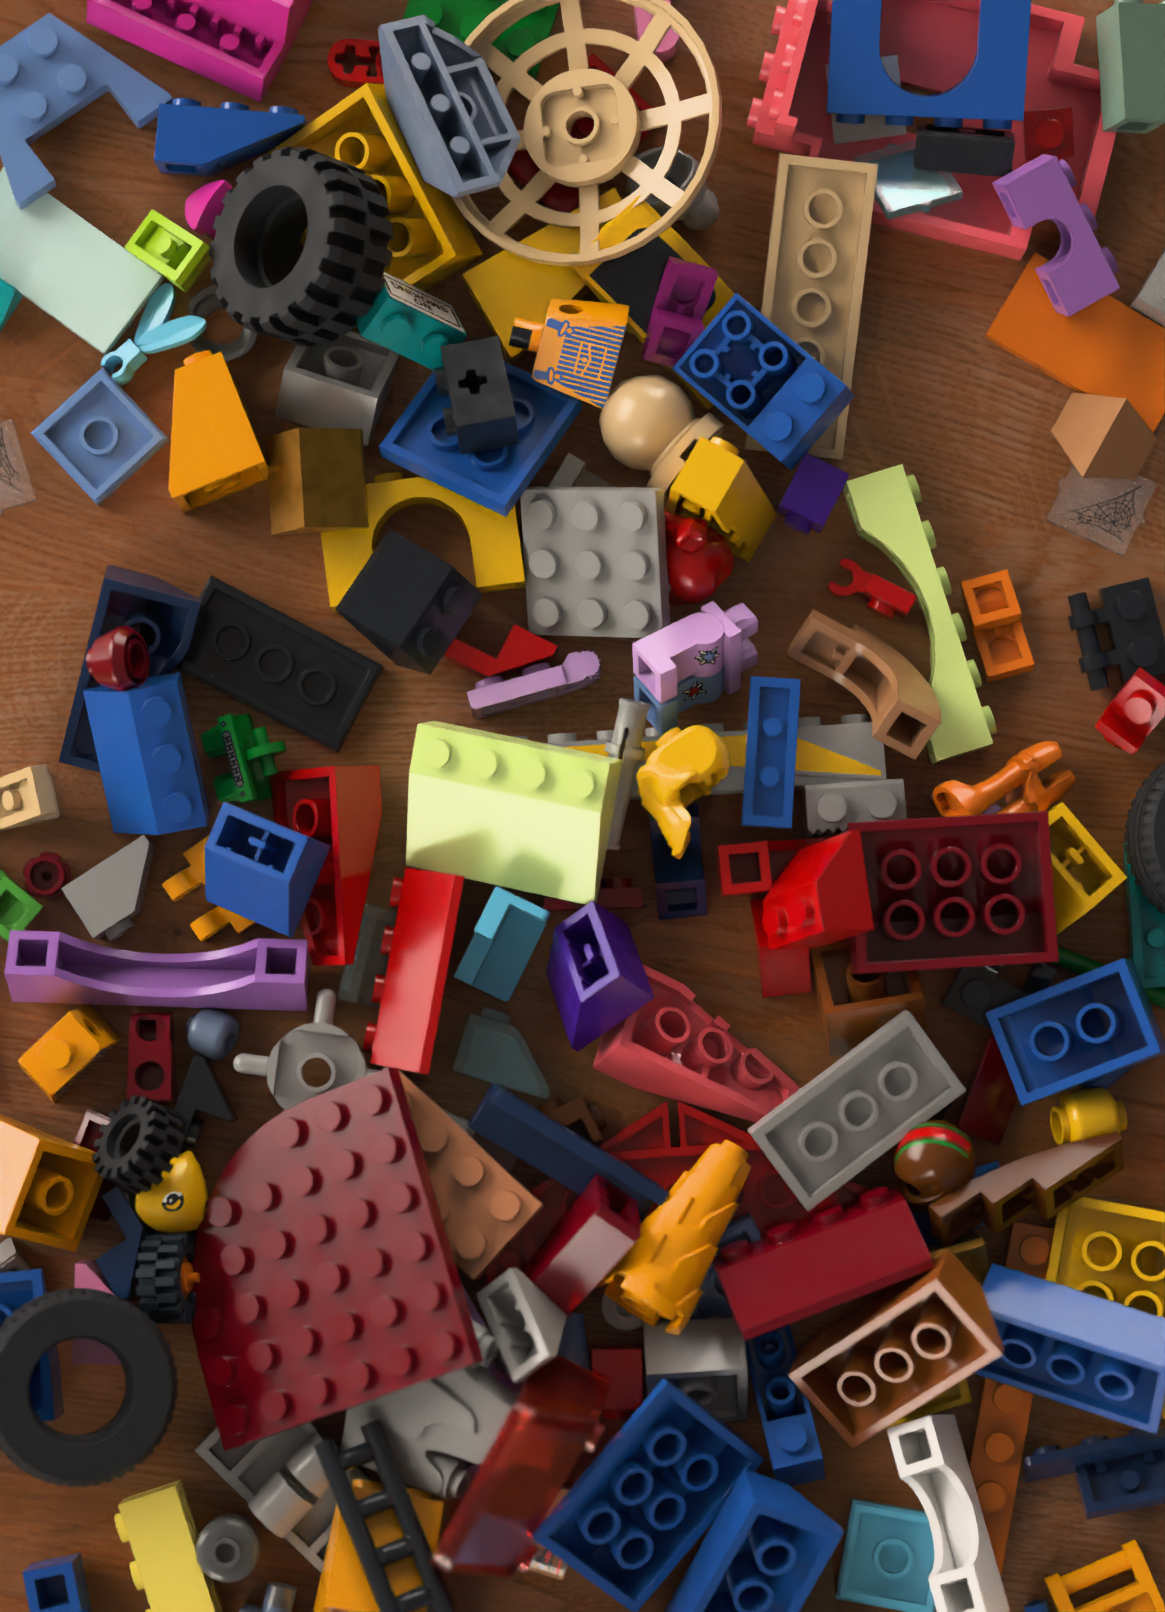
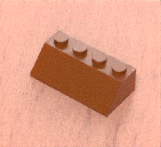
M950 1249L933 1259L935 1268L894 1284L802 1344L788 1373L789 1378L852 1449L1003 1355L1004 1347L983 1288Z

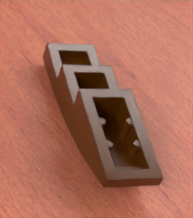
M1117 1132L1065 1143L1017 1159L969 1181L957 1191L951 1192L929 1205L932 1237L945 1248L983 1222L997 1234L1034 1208L1046 1220H1049L1124 1169L1123 1138Z

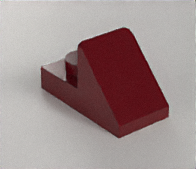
M631 878L602 879V888L599 889L597 903L607 910L642 909V887H632ZM548 896L543 900L544 909L549 912L578 911L585 906V904Z

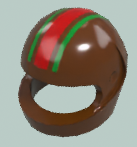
M930 1119L913 1127L898 1142L894 1151V1170L899 1177L897 1190L904 1197L911 1210L929 1213L930 1204L951 1192L957 1191L966 1183L975 1179L976 1153L969 1136L950 1122ZM912 1185L921 1192L920 1196L910 1193Z

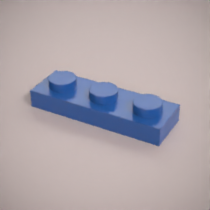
M750 677L741 826L792 828L801 679Z

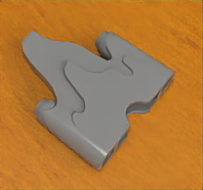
M472 1320L484 1361L348 1409L340 1452L366 1442L361 1427L379 1420L405 1484L447 1500L452 1498L460 1500L470 1486L472 1473L466 1470L465 1463L461 1462L458 1458L482 1465H493L515 1460L548 1469L560 1458L563 1435L552 1419L539 1408L504 1386L487 1370L486 1367L493 1362L498 1351L496 1338L493 1337L491 1330ZM374 1461L361 1465L378 1472Z

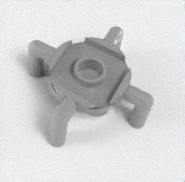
M322 989L319 991L316 998L313 1023L301 1025L286 1033L274 1046L269 1057L244 1053L237 1055L233 1061V1066L239 1073L267 1076L268 1087L277 1103L284 1110L381 1071L367 1069L366 1059L358 1042L349 1033L333 1025L335 1007L340 1002L338 992L333 989ZM321 1058L331 1068V1077L322 1087L309 1085L303 1077V1068L310 1059Z

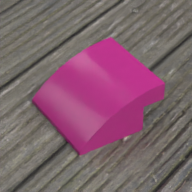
M87 0L86 23L261 102L285 60L313 0Z

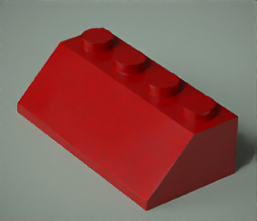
M405 868L404 878L394 877L389 906L398 907L395 927L385 925L380 954L389 956L386 975L376 973L371 1003L381 1005L377 1024L367 1022L362 1049L364 1052L372 1053L370 1059L372 1064L429 1075L464 876Z

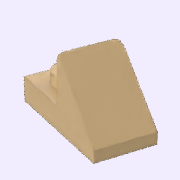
M47 764L29 766L0 777V831L49 821L59 817L60 811L53 779L47 769Z

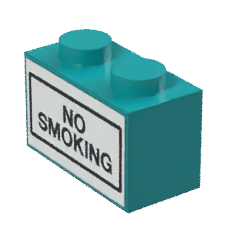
M384 272L382 278L386 281L381 293L376 292L371 300L374 304L366 316H359L356 319L357 328L361 336L432 370L443 366L440 346L462 343L467 337L453 305Z

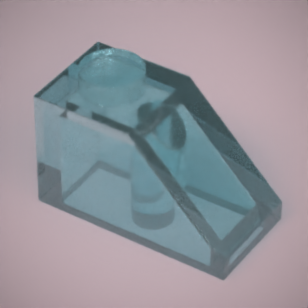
M483 1007L480 1016L470 1013L453 1071L548 1099L551 1089L519 1028L509 1025L511 1015Z

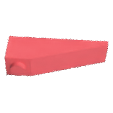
M644 964L642 965L655 998L601 1035L592 1067L636 1089L752 1122L759 1121L800 1088L795 1081L757 1048L748 1049L727 1031L731 1025L718 1015L713 1018L694 1002L693 999L696 997V994L688 987Z

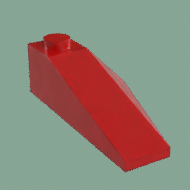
M380 765L328 766L278 772V774L271 776L273 821L331 846L300 919L305 939L308 940L313 966L353 964L382 818Z

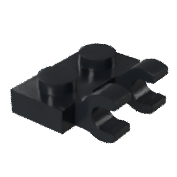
M1033 963L1021 989H1018L996 977L1003 965L959 968L941 1004L992 1030L986 1012L1046 989L1057 969L1045 963Z

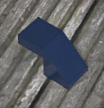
M690 804L685 808L691 819V826L689 828L690 842L681 859H676L672 856L673 848L668 845V841L661 832L657 821L649 812L659 920L707 915L706 884L701 854L700 822L697 804Z
M116 1186L104 1194L102 1198L127 1239L95 1261L115 1295L126 1301H133L141 1297V1295L137 1296L136 1287L139 1286V1278H136V1269H140L137 1257L138 1253H142L140 1245L142 1241L146 1240L145 1236L148 1234H158V1231L145 1224L135 1212V1197L137 1194Z

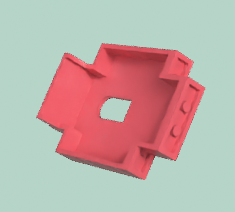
M788 0L787 8L777 6L770 35L779 37L775 54L765 52L758 79L759 81L767 82L763 100L753 98L746 125L747 127L755 128L752 144L799 156L878 164L871 223L1020 261L1027 250L1032 227L1025 230L1013 226L992 182L1001 177L927 170L928 175L923 176V170L919 169L918 171L914 167L916 134L907 131L904 135L834 144L831 113H827L828 86L825 65L829 64L832 2H828L829 0ZM882 0L880 57L897 55L900 83L902 85L934 93H942L961 82L972 67L976 55L980 0ZM1031 4L1024 111L1072 107L1075 157L1060 158V160L1064 159L1075 176L1077 185L1072 187V190L1079 204L1085 203L1094 217H1096L1117 132H1103L1099 70L1074 64L1085 17ZM963 118V127L982 128L983 119ZM1012 120V129H996L1012 131L1014 133L1015 147L1012 171L1031 161H1025L1023 121ZM912 176V178L916 179V181H914L910 186L908 185V183ZM929 181H930V184H931V185H930V187H931L930 190H931V192L928 193V195H926V194H925V193H926L925 191H927V189L929 188ZM914 188H915V191H919V189H920V191H921L920 194H918L919 192H915L916 196H918L917 198H915V195H914V192H913V191H914ZM911 198H914V201L917 200V202H914L913 204H898L904 203L907 200H910Z

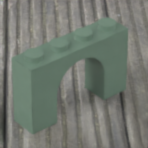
M1115 0L1113 6L1096 16L1103 132L1147 134L1165 123V0L1158 4L1143 3V0Z

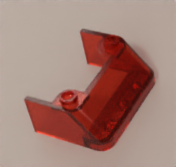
M558 1354L527 1377L463 1498L456 1501L429 1564L451 1574L511 1579L516 1570L525 1574L538 1550V1546L532 1544L534 1538L531 1535L544 1521L582 1450L584 1449L592 1453L604 1431L605 1425L599 1423L598 1419L612 1383Z

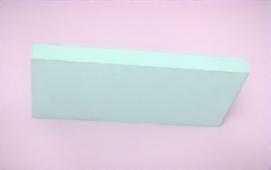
M4 167L0 171V279L18 289L25 298L104 355L108 354L148 302L151 295L160 286L164 278L49 193L44 194L23 210H20L16 205Z

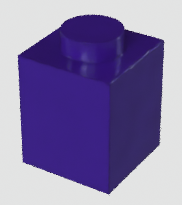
M805 453L779 504L777 512L785 516L782 522L788 527L806 535L811 530L820 534L850 474Z

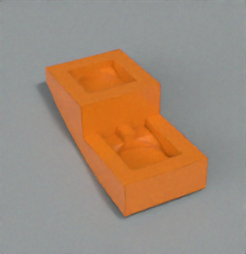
M1008 570L960 582L968 621L986 683L1034 671L1035 663L1021 623L1022 613Z

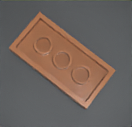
M399 1070L454 1261L469 1277L477 1281L544 1208V1205L404 1072Z

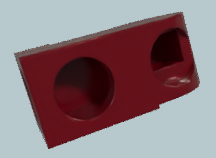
M172 1012L132 1013L126 1094V1100L129 1102L131 1096L137 1095L141 1097L142 1095L160 1105H176L177 1085L175 1084L176 1055L174 1054L175 1025Z

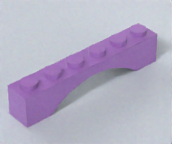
M10 930L4 975L12 1002L308 1011L311 964L308 940L257 938L238 946L216 951L159 954L106 947L77 939L62 932Z

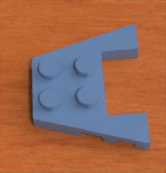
M48 13L0 46V157L16 205L20 210H23L56 187L55 179L30 148V144L106 92L111 93L138 129L158 117L159 103L172 104L173 102L169 92L51 13Z

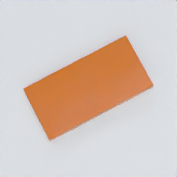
M1034 252L984 338L1077 393L1127 398L1153 433L1165 414V328L1109 295L1069 317L1057 313L1035 271L1036 268L1050 260Z

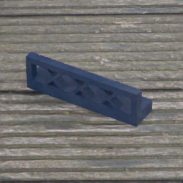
M494 1082L467 1123L468 1127L579 1195L596 1173H598L637 1201L640 1223L653 1202L661 1206L669 1195L653 1179Z

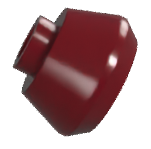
M129 626L117 627L94 641L92 648L87 652V669L90 675L95 677L96 681L102 686L117 691H126L139 687L145 683L149 673L150 661L146 642L142 635Z

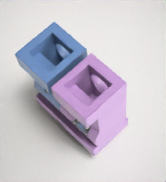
M711 601L701 607V612L691 614L632 643L633 673L635 674L633 676L634 700L651 704L647 720L661 736L672 728L678 727L679 713L697 703L715 701L722 695L724 690L728 695L740 690L741 673L758 664V652L754 644L748 639L749 636L758 632V620L744 603L741 602L723 612L714 601Z

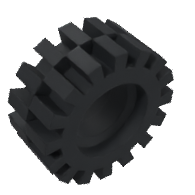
M134 1095L130 1097V1102L124 1099L119 1103V1112L112 1110L108 1114L111 1121L108 1125L102 1123L99 1132L103 1133L101 1139H95L93 1146L99 1151L94 1153L92 1157L93 1162L97 1164L94 1168L97 1173L101 1174V1177L128 1191L140 1194V1191L145 1193L150 1191L152 1183L159 1185L163 1181L161 1175L163 1171L170 1173L173 1165L169 1162L172 1157H179L181 1149L177 1148L176 1144L183 1142L184 1134L179 1131L183 1128V1123L178 1119L179 1116L176 1113L141 1095L139 1097Z

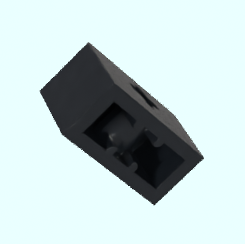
M499 336L440 346L443 366L434 368L439 397L449 395L451 406L442 408L447 437L457 436L461 455L519 444L516 415Z

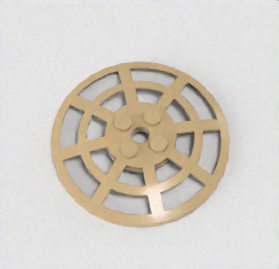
M508 0L489 14L467 37L464 44L480 54L486 66L501 78L496 87L505 106L514 89L530 101L524 119V130H518L521 140L516 151L528 150L530 157L540 168L539 172L521 191L506 171L499 188L511 202L491 221L480 213L469 195L457 198L451 196L463 216L486 239L510 254L535 263L555 266L592 265L619 258L646 245L667 230L690 206L704 185L716 157L722 130V97L717 72L706 46L688 20L665 0H615L644 9L654 15L639 41L612 30L584 29L580 0ZM560 3L564 32L536 43L514 62L491 45L501 33L523 17L546 6ZM670 28L682 38L694 55L705 81L706 94L680 101L679 93L671 74L662 61L654 54ZM587 45L611 47L629 54V56L613 77L606 72L589 69ZM567 49L569 71L555 76L543 86L527 74L532 67L546 57ZM646 67L659 83L666 105L639 111L629 90ZM709 114V130L703 157L694 178L686 190L682 191L665 179L679 149L682 122ZM583 117L594 119V129L588 137L584 139H574L571 137V128L578 119ZM668 126L664 149L654 169H651L634 156L640 142L641 131ZM620 172H623L640 185L635 192L622 201L600 210V184L611 180ZM557 182L568 187L579 188L580 213L554 211L539 205L537 202ZM652 194L671 207L661 219L639 235L616 246L600 250L599 239L591 244L599 235L600 224L614 219L638 195H640V198L632 208L646 201ZM526 214L547 224L567 228H580V253L563 254L542 251L517 242L506 235V233Z

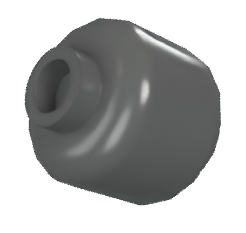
M237 1513L221 1514L210 1520L199 1534L195 1546L197 1562L202 1571L211 1579L223 1583L237 1582L248 1576L258 1564L263 1550L262 1534L257 1525L247 1516Z

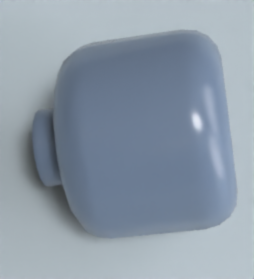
M217 1008L201 1009L187 1021L185 1031L187 1032L188 1047L193 1052L210 1060L221 1061L232 1052L239 1037L240 1024L237 1018Z

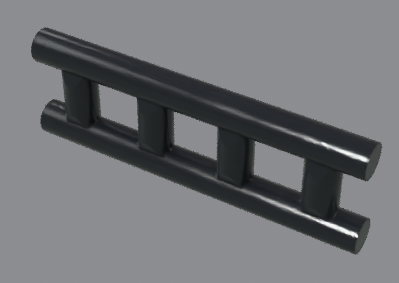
M379 1420L361 1427L366 1442L338 1453L332 1438L314 1446L379 1611L413 1612L432 1604L434 1612L456 1611ZM374 1461L385 1489L357 1500L346 1471ZM393 1508L404 1537L376 1548L365 1519ZM412 1556L424 1585L395 1596L384 1567Z

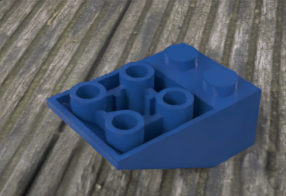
M737 293L734 294L672 368L791 471L855 397L842 381Z

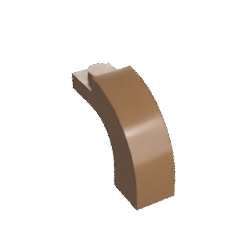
M814 609L811 611L788 646V656L848 689L861 701L871 716L872 738L915 760L941 723L940 705L928 682L903 655L869 630L857 623L854 624L852 629H849Z

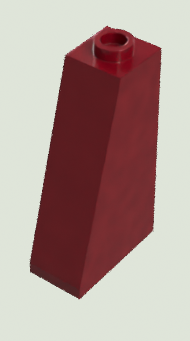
M596 1173L521 1272L568 1317L642 1235L637 1201Z

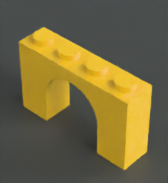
M400 472L374 476V483L366 484L369 528L320 532L329 603L334 613L337 612L335 610L374 552L378 535L384 524L398 511L420 504L441 507L451 512L462 522L470 537L476 588L480 593L526 587L515 505L507 517L424 477L403 479V473Z

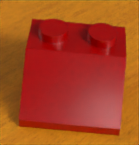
M860 830L847 831L796 852L763 900L764 913L762 923L767 934L769 950L820 948L874 929Z

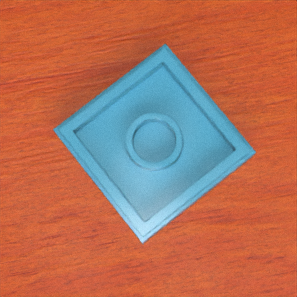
M851 1498L835 1598L905 1612H935L936 1605L928 1580L934 1565V1543L925 1511Z

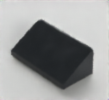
M920 123V125H917L914 167L922 170L1003 177L1012 172L1015 147L1014 133L1007 130L973 127H935L934 124Z

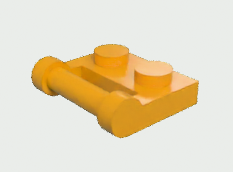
M1135 1539L1122 1544L1121 1551L1061 1577L1058 1573L1043 1578L1058 1612H1165V1605ZM1125 1570H1132L1135 1582L1080 1606L1073 1607L1068 1595Z

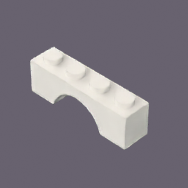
M928 1415L888 1428L887 1433L899 1476L918 1496L930 1524L934 1543V1565L928 1580L937 1612H1010L955 1415Z

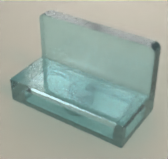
M365 903L353 964L345 965L337 999L380 1009L381 1004L371 1003L376 973L386 975L389 956L380 954L385 925L395 927L397 912Z

